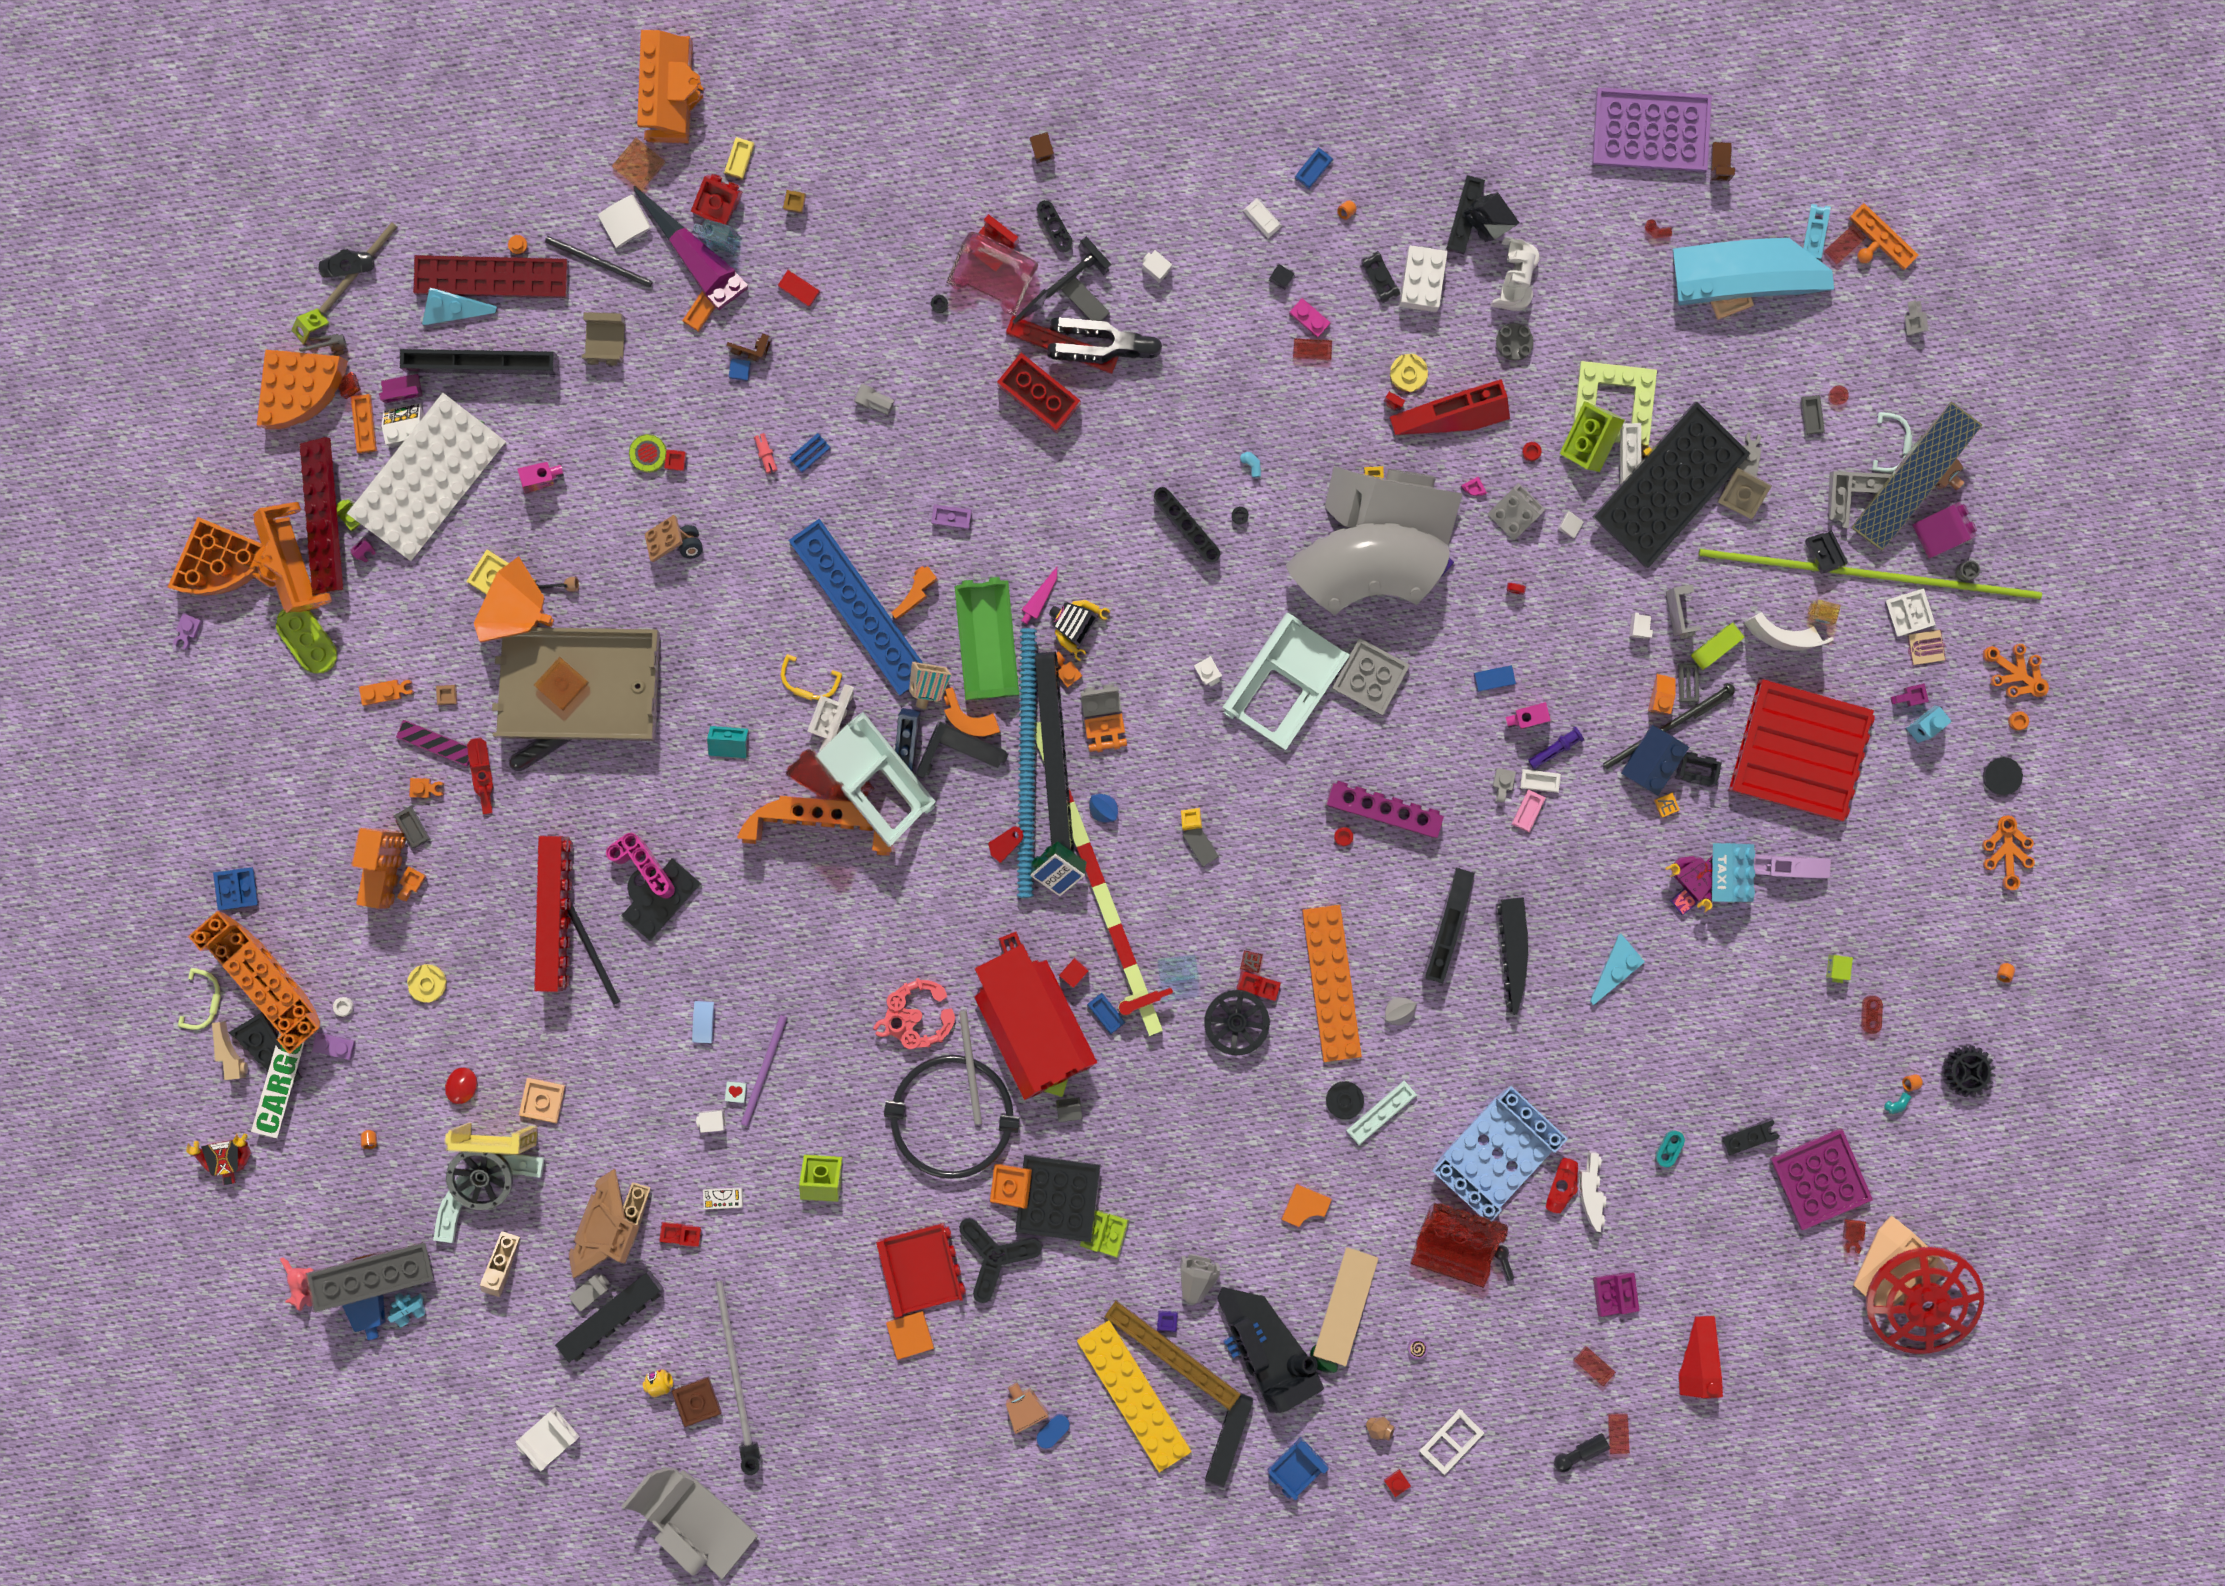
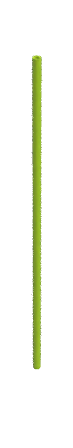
M1699 549L1698 554L1701 557L1819 571L1816 563L1707 549ZM1839 567L1836 570L1827 572L2032 599L2042 598V592L1849 567Z

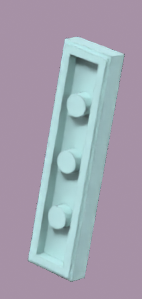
M1403 1080L1346 1131L1360 1145L1415 1098L1417 1094Z

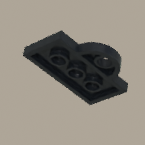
M674 858L663 868L674 885V894L670 898H662L655 894L646 880L644 885L638 886L635 883V878L638 875H642L639 870L635 871L628 881V893L634 902L621 916L649 941L658 934L702 884ZM656 869L651 871L650 877L656 874ZM659 882L658 884H660V885L662 886V888H663L662 891H664V890H665V889H664V886H665V885H663L662 883Z

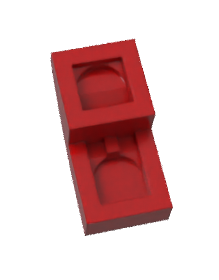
M1241 971L1236 989L1276 1001L1281 983Z
M661 1222L659 1242L699 1247L701 1227Z

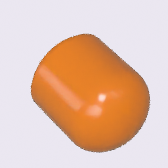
M1350 200L1345 201L1337 208L1338 215L1344 220L1349 219L1357 210L1355 203ZM1342 209L1346 211L1347 216L1341 214Z
M2009 963L2001 964L1996 976L1998 980L2005 983L2011 982L2015 973L2014 966ZM2000 975L2006 976V978L2002 979Z
M1913 1074L1904 1077L1902 1085L1906 1091L1911 1092L1920 1089L1923 1085V1080L1919 1075ZM1907 1079L1910 1081L1911 1087L1905 1085Z
M366 1130L361 1133V1148L373 1149L377 1146V1137L374 1131Z

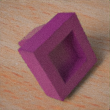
M362 537L350 549L351 554L357 560L360 559L363 562H368L367 557L364 556L365 552H371L373 555L376 554L374 548L365 537Z

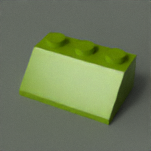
M1584 401L1559 454L1587 470L1600 472L1625 419Z

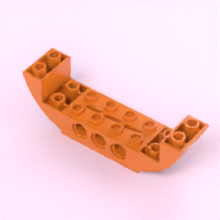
M780 796V799L756 810L743 824L737 839H742V843L756 844L757 840L762 841L763 821L777 823L778 819H783L782 823L797 824V821H802V825L816 826L817 822L821 823V827L835 828V824H840L842 829L853 830L854 826H860L859 830L873 831V827L852 802ZM802 806L804 813L798 816L797 809ZM822 808L823 815L822 817L818 818L816 816L817 809ZM840 809L843 815L841 819L837 820L835 812ZM874 830L872 851H877V855L890 856V852H895L894 845L892 844L888 847Z
M216 911L188 936L200 951L209 950L280 1032L281 1036L277 1041L289 1054L320 1028L317 1012L305 992L260 940L237 921L220 911Z

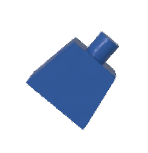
M383 1294L342 1305L354 1332L365 1330L367 1340L379 1337L377 1326L386 1322Z

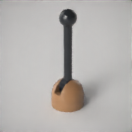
M575 576L568 577L564 583L537 584L539 589L564 587L569 592H578L579 580Z

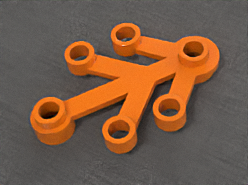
M2016 644L2012 648L2017 666L2001 656L1998 648L1991 646L1984 649L1982 655L1985 661H1995L2012 673L2005 676H1992L1990 682L1993 686L1997 687L2003 683L2023 681L2028 685L2019 688L2017 686L2008 687L2006 689L2008 697L2013 698L2026 693H2031L2035 697H2043L2048 693V682L2041 678L2039 665L2042 663V658L2039 655L2029 657L2028 663L2032 667L2033 678L2027 674L2024 659L2026 647L2024 644ZM2018 646L2022 648L2021 653L2017 652ZM1991 650L1995 652L1994 657L1990 656ZM2034 657L2037 659V664L2032 662ZM1996 677L2000 679L1999 684L1995 683ZM2038 684L2042 686L2041 691L2037 689ZM2012 688L2015 689L2014 695L2010 693Z
M2006 815L1998 820V830L1989 840L1986 839L1982 843L1984 850L1992 851L1996 846L1995 843L2004 835L2002 846L1991 858L1984 860L1983 866L1987 870H1993L1996 868L1998 861L2005 855L2006 876L2002 883L2007 890H2016L2021 882L2019 877L2014 874L2013 854L2021 861L2022 866L2025 868H2032L2035 865V860L2032 857H2028L2013 843L2012 835L2020 841V845L2024 849L2032 848L2034 841L2017 829V821L2014 817ZM2006 821L2010 824L2008 829L2004 827ZM2025 840H2029L2030 845L2028 847H2026L2024 844ZM1988 841L1992 844L1990 849L1986 847ZM2027 859H2030L2031 864L2029 866H2027L2025 863ZM1988 861H1992L1993 866L1991 868L1987 866ZM2009 879H2012L2013 884L2011 886L2007 884V881Z

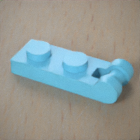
M1811 204L1803 249L1818 260H1821L1831 206L1817 207L1816 204ZM1815 215H1823L1822 220L1815 219Z

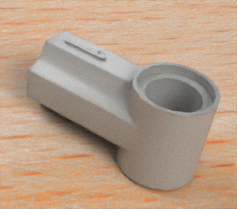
M861 384L854 402L888 416L895 400L878 393L868 385Z

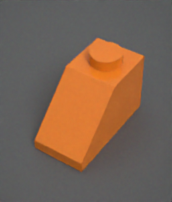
M1656 674L1648 711L1662 715L1671 714L1676 695V678Z

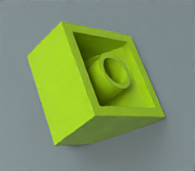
M804 1155L799 1181L800 1200L839 1201L842 1157Z

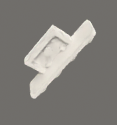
M844 684L838 702L820 696L808 728V732L824 737L820 750L840 732L839 726L847 714L846 707L853 698L854 687Z

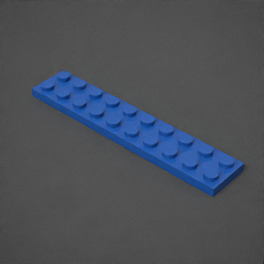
M819 518L788 541L896 692L901 696L909 690L912 662H923Z

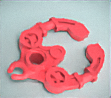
M919 978L911 983H904L903 986L888 995L886 1000L888 1006L884 1019L876 1022L873 1027L874 1030H877L880 1025H884L886 1030L883 1033L877 1031L875 1033L876 1036L887 1037L892 1035L901 1040L902 1045L908 1049L929 1048L934 1043L943 1042L955 1021L952 1008L941 1011L940 1018L943 1026L940 1030L936 1031V1035L920 1037L912 1028L922 1019L921 1011L918 1009H905L904 1006L906 1003L905 996L911 995L910 991L919 988L920 991L928 989L935 1000L942 1001L947 997L944 987L936 982L920 980ZM896 1017L902 1021V1025L898 1029H894L891 1026L892 1019Z

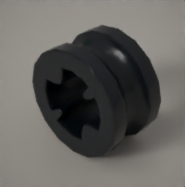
M936 295L931 299V307L936 313H944L948 309V301L943 295ZM939 299L942 300V303H945L944 307L941 306V309L934 305L935 301L938 303L937 300Z
M1239 506L1232 511L1231 517L1234 523L1241 525L1248 520L1249 513L1246 508ZM1239 510L1242 511V514H1245V518L1243 517L1241 521L1238 520V517H1235V513L1238 514Z

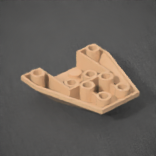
M1890 1216L1877 1230L1853 1286L1866 1297L1873 1276L1888 1260L1907 1250L1928 1246L1896 1218ZM1927 1256L1929 1268L1949 1269L1940 1257ZM1919 1257L1903 1262L1890 1273L1900 1279L1909 1272L1921 1269ZM1930 1274V1280L1933 1283H1936L1942 1277L1941 1275ZM1922 1276L1911 1279L1905 1285L1911 1289L1913 1286L1922 1283ZM1885 1278L1876 1291L1875 1306H1886L1888 1294L1894 1286ZM1900 1290L1894 1298L1893 1306L1904 1300L1905 1294Z

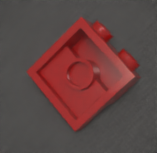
M712 173L711 176H704L691 212L724 227L728 225L743 192L739 190L737 184L732 182L726 184L722 182V177Z

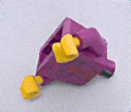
M1713 855L1706 862L1701 857H1681L1665 868V870L1671 869L1672 875L1670 877H1674L1683 888H1686L1696 901H1701L1697 904L1698 908L1703 905L1705 907L1704 913L1712 908Z

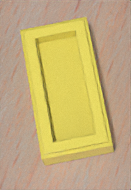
M738 137L735 138L724 171L725 175L741 180L744 179L755 145L754 142Z

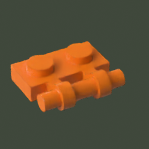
M1122 713L1084 720L1087 739L1095 738L1096 741L1095 744L1088 745L1090 752L1097 751L1099 753L1105 749L1114 748V750H1117L1120 747L1127 746L1126 738L1118 739V734L1125 733ZM1112 735L1113 741L1101 742V737Z

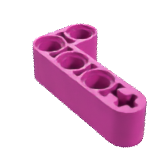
M627 833L607 848V858L616 864H624L632 859L655 894L662 898H670L674 894V885L641 837L634 833ZM636 839L635 845L630 847L631 841ZM620 850L619 857L615 858V853ZM646 854V859L640 862L641 856ZM656 869V874L650 877L651 871ZM659 882L662 883L663 885H665V886H664V889H665L664 891H662V890H663L662 886H661L660 884H658Z

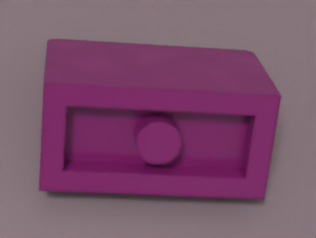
M418 374L381 381L383 392H380L379 396L380 400L385 404L423 397Z

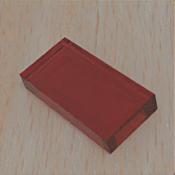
M1852 224L1824 252L1837 265L1866 237Z
M1294 338L1293 359L1331 361L1332 340Z
M1587 1346L1574 1358V1361L1603 1387L1616 1373Z
M1627 1413L1608 1414L1610 1454L1630 1453Z

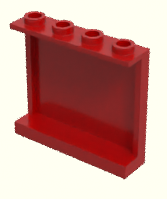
M945 1222L876 1241L895 1318L912 1311L955 1300H963L966 1290L964 1283L959 1281L958 1276L961 1275L959 1264L955 1265L954 1257H956L954 1245H950L951 1231L949 1226H945Z

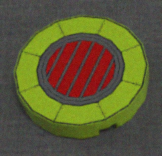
M644 434L633 440L629 447V458L636 469L652 473L664 466L667 448L660 438L655 435Z

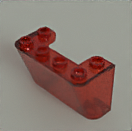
M807 749L803 751L799 756L800 758L788 766L786 776L823 799L851 802L841 789L844 784L833 780L815 757L817 753L814 750ZM868 780L861 787V792L867 797L875 788Z

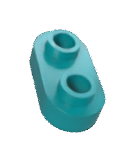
M1671 1130L1666 1133L1655 1154L1656 1162L1659 1165L1671 1167L1675 1163L1685 1144V1138L1681 1132ZM1673 1136L1677 1138V1141L1675 1143H1671V1138ZM1665 1153L1668 1155L1667 1160L1662 1159V1155Z

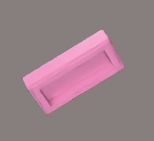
M1527 790L1511 824L1530 832L1546 798L1531 790Z

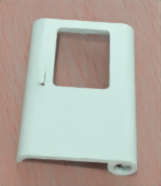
M864 712L852 719L815 755V758L888 847L923 812L927 814L935 808L933 804L936 801ZM878 770L883 772L911 807V812L894 829L887 824L861 792V787Z

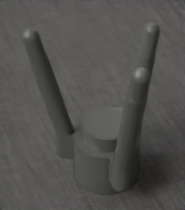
M343 334L310 337V341L328 340V342L299 348V351L329 346L331 351H336L331 355L339 356L345 354L344 350L348 349Z

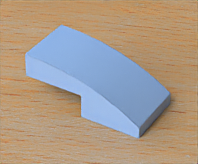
M694 1002L692 1042L712 1043L714 1002Z

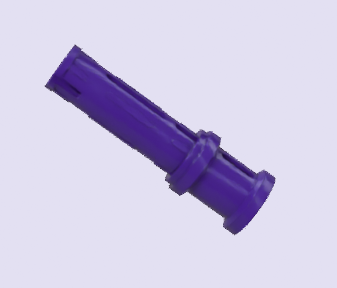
M1574 726L1572 731L1564 736H1559L1558 741L1528 759V762L1536 770L1564 750H1571L1573 745L1579 741L1583 742L1584 738L1577 727Z

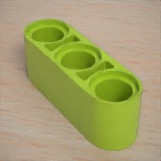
M1732 622L1695 650L1690 656L1700 669L1704 670L1743 640L1745 636Z

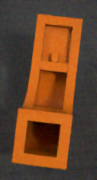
M954 688L945 689L946 694L943 696L946 705H950L951 708L944 711L949 721L957 729L975 737H988L1001 733L995 714L981 718L969 717L962 712Z

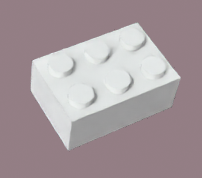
M1409 246L1406 254L1399 307L1437 312L1440 305L1447 251Z

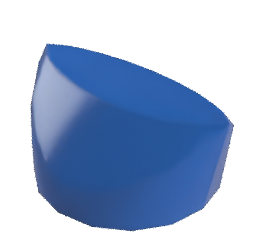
M1107 794L1091 796L1089 809L1095 820L1108 823L1117 819L1118 805L1113 797Z

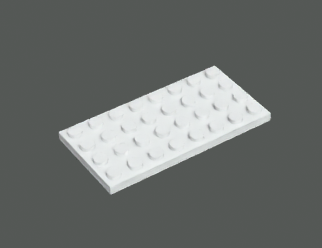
M442 393L347 514L412 561L506 441L450 397Z

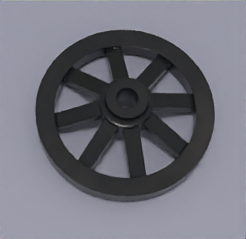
M1229 990L1215 997L1209 1004L1204 1017V1028L1209 1041L1219 1051L1228 1055L1240 1056L1255 1051L1263 1044L1269 1032L1270 1018L1264 1003L1257 996L1244 990ZM1237 997L1235 1013L1225 1003V999ZM1243 998L1249 999L1256 1004L1241 1014ZM1218 1004L1229 1016L1228 1018L1212 1016ZM1260 1010L1263 1023L1246 1021L1249 1016ZM1239 1019L1240 1024L1235 1026L1233 1020ZM1211 1022L1224 1023L1227 1026L1214 1036ZM1245 1027L1262 1030L1259 1037L1254 1041ZM1232 1030L1230 1047L1218 1041ZM1238 1032H1241L1250 1044L1249 1046L1236 1048Z
M461 1151L452 1159L447 1168L446 1184L453 1198L463 1206L474 1210H488L497 1207L507 1198L513 1186V1173L507 1160L499 1153ZM470 1156H482L480 1166ZM488 1158L493 1160L498 1165L488 1168ZM461 1160H464L473 1170L458 1169L456 1166ZM502 1170L505 1181L492 1174ZM454 1175L470 1176V1179L457 1186ZM490 1182L503 1188L499 1196L496 1197ZM473 1184L475 1189L472 1199H470L461 1191ZM482 1187L485 1188L490 1199L489 1201H478Z

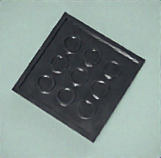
M1025 1154L1023 1168L1032 1170L1028 1205L1025 1209L1018 1208L1015 1232L1092 1242L1101 1164Z

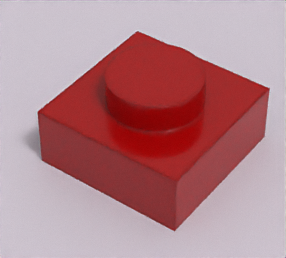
M1390 391L1384 399L1386 406L1392 410H1400L1406 401Z
M667 449L664 468L666 470L685 472L687 452Z
M1400 1469L1384 1479V1482L1395 1497L1411 1487Z

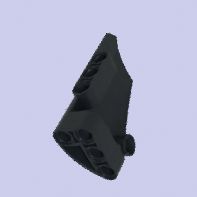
M1222 1287L1217 1297L1246 1369L1254 1376L1268 1412H1286L1323 1391L1324 1386L1318 1372H1316L1318 1365L1316 1359L1305 1353L1265 1296ZM1258 1322L1259 1326L1254 1328L1253 1324ZM1261 1329L1263 1333L1257 1335L1256 1331ZM1263 1336L1267 1338L1263 1342H1260L1259 1340Z

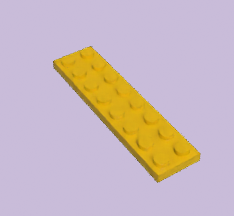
M1110 1320L1077 1339L1081 1349L1159 1473L1192 1452Z

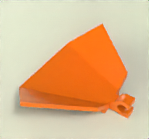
M519 556L496 573L476 616L474 626L480 643L528 633L533 627L537 626L538 622L552 627L555 621L552 619V616L542 614L545 597Z

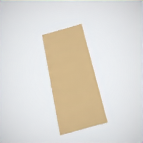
M1346 1247L1313 1356L1344 1366L1347 1365L1379 1259L1378 1257Z

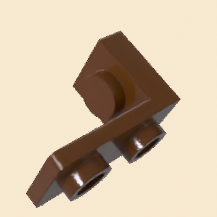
M1712 143L1710 181H1730L1735 176V167H1731V143Z
M762 333L761 338H758L756 341V351L727 342L726 346L732 354L741 356L742 353L748 355V359L759 362V359L765 361L772 339L769 335Z

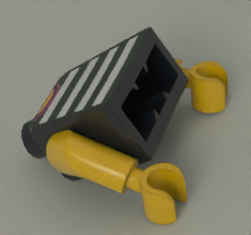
M1087 600L1073 601L1072 603L1066 602L1061 609L1053 606L1049 612V615L1055 618L1052 626L1056 628L1055 635L1060 645L1070 653L1073 652L1075 658L1079 661L1081 659L1077 657V653L1082 651L1086 655V652L1076 647H1081L1098 617L1101 620H1107L1106 617L1102 616V611L1110 613L1108 608L1100 609L1098 605Z

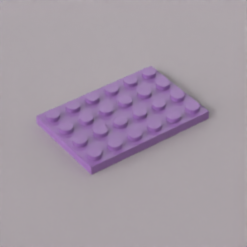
M1598 87L1596 90L1592 165L1706 172L1708 170L1712 95Z

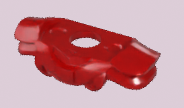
M1563 1158L1558 1166L1546 1201V1209L1553 1213H1561L1567 1203H1570V1200L1578 1192L1579 1176H1577L1578 1163L1576 1161ZM1559 1180L1567 1182L1568 1188L1565 1191H1559L1556 1188Z

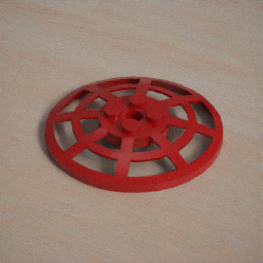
M1919 1247L1894 1256L1880 1267L1873 1276L1866 1294L1867 1317L1877 1335L1893 1348L1914 1354L1939 1352L1963 1340L1976 1326L1984 1307L1983 1284L1973 1266L1957 1253L1938 1247ZM1927 1256L1945 1257L1957 1262V1265L1952 1273L1941 1268H1929ZM1919 1257L1921 1269L1909 1272L1900 1279L1890 1273L1903 1262ZM1964 1268L1974 1278L1978 1287L1977 1293L1968 1295L1964 1284L1958 1278ZM1930 1274L1941 1275L1947 1279L1941 1286L1931 1282ZM1922 1276V1283L1913 1286L1911 1289L1905 1285L1911 1279ZM1885 1278L1894 1286L1888 1294L1886 1306H1874L1876 1291ZM1955 1283L1960 1289L1962 1297L1951 1299L1948 1290ZM1900 1290L1905 1294L1903 1305L1893 1306L1894 1298ZM1979 1300L1977 1312L1971 1323L1967 1327L1962 1325L1961 1323L1967 1314L1969 1303ZM1932 1302L1929 1308H1923L1924 1303ZM1963 1305L1957 1320L1949 1316L1952 1307ZM1874 1313L1887 1314L1890 1324L1897 1332L1890 1337L1885 1336L1876 1322ZM1905 1313L1909 1321L1901 1328L1896 1322L1894 1314ZM1943 1322L1950 1326L1947 1330L1934 1335L1935 1326ZM1915 1326L1926 1328V1336H1917L1908 1332ZM1955 1330L1960 1332L1957 1337L1949 1342L1934 1347V1340L1946 1337ZM1904 1336L1914 1341L1925 1342V1348H1908L1895 1342Z

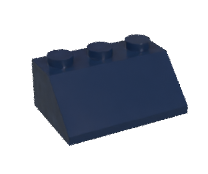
M1651 725L1621 771V774L1649 792L1659 796L1690 747Z

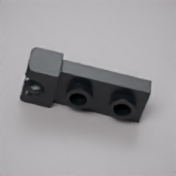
M1769 1118L1722 1136L1728 1155L1730 1156L1760 1144L1779 1139L1780 1135L1776 1132L1768 1133V1128L1775 1124L1774 1120Z

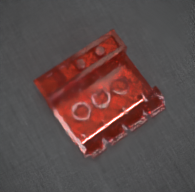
M1433 1203L1430 1205L1417 1235L1410 1264L1484 1288L1490 1275V1264L1500 1242L1504 1243L1509 1227L1506 1224L1490 1221V1219L1482 1216L1471 1215V1213L1457 1208L1452 1209L1453 1207L1442 1203Z

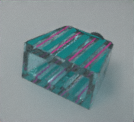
M705 219L703 224L695 223L693 227V233L699 235V238L707 245L733 255L736 254L742 237L731 226Z

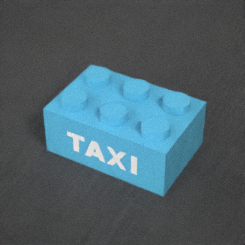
M1713 843L1712 901L1754 902V844Z

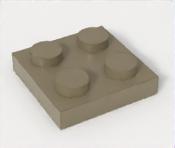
M1737 467L1718 499V503L1753 519L1772 485Z

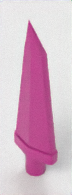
M1057 567L1022 608V611L1026 613L1021 620L1024 624L1028 625L1032 617L1035 619L1039 618L1057 580Z

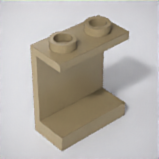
M583 312V320L586 322L585 354H582L581 358L590 365H599V362H606V365L617 366L618 363H623L625 317L623 314Z

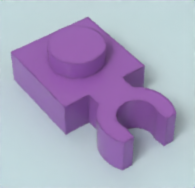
M183 613L175 630L180 632V635L174 639L173 644L178 646L179 642L183 640V649H188L190 647L189 638H196L203 621Z

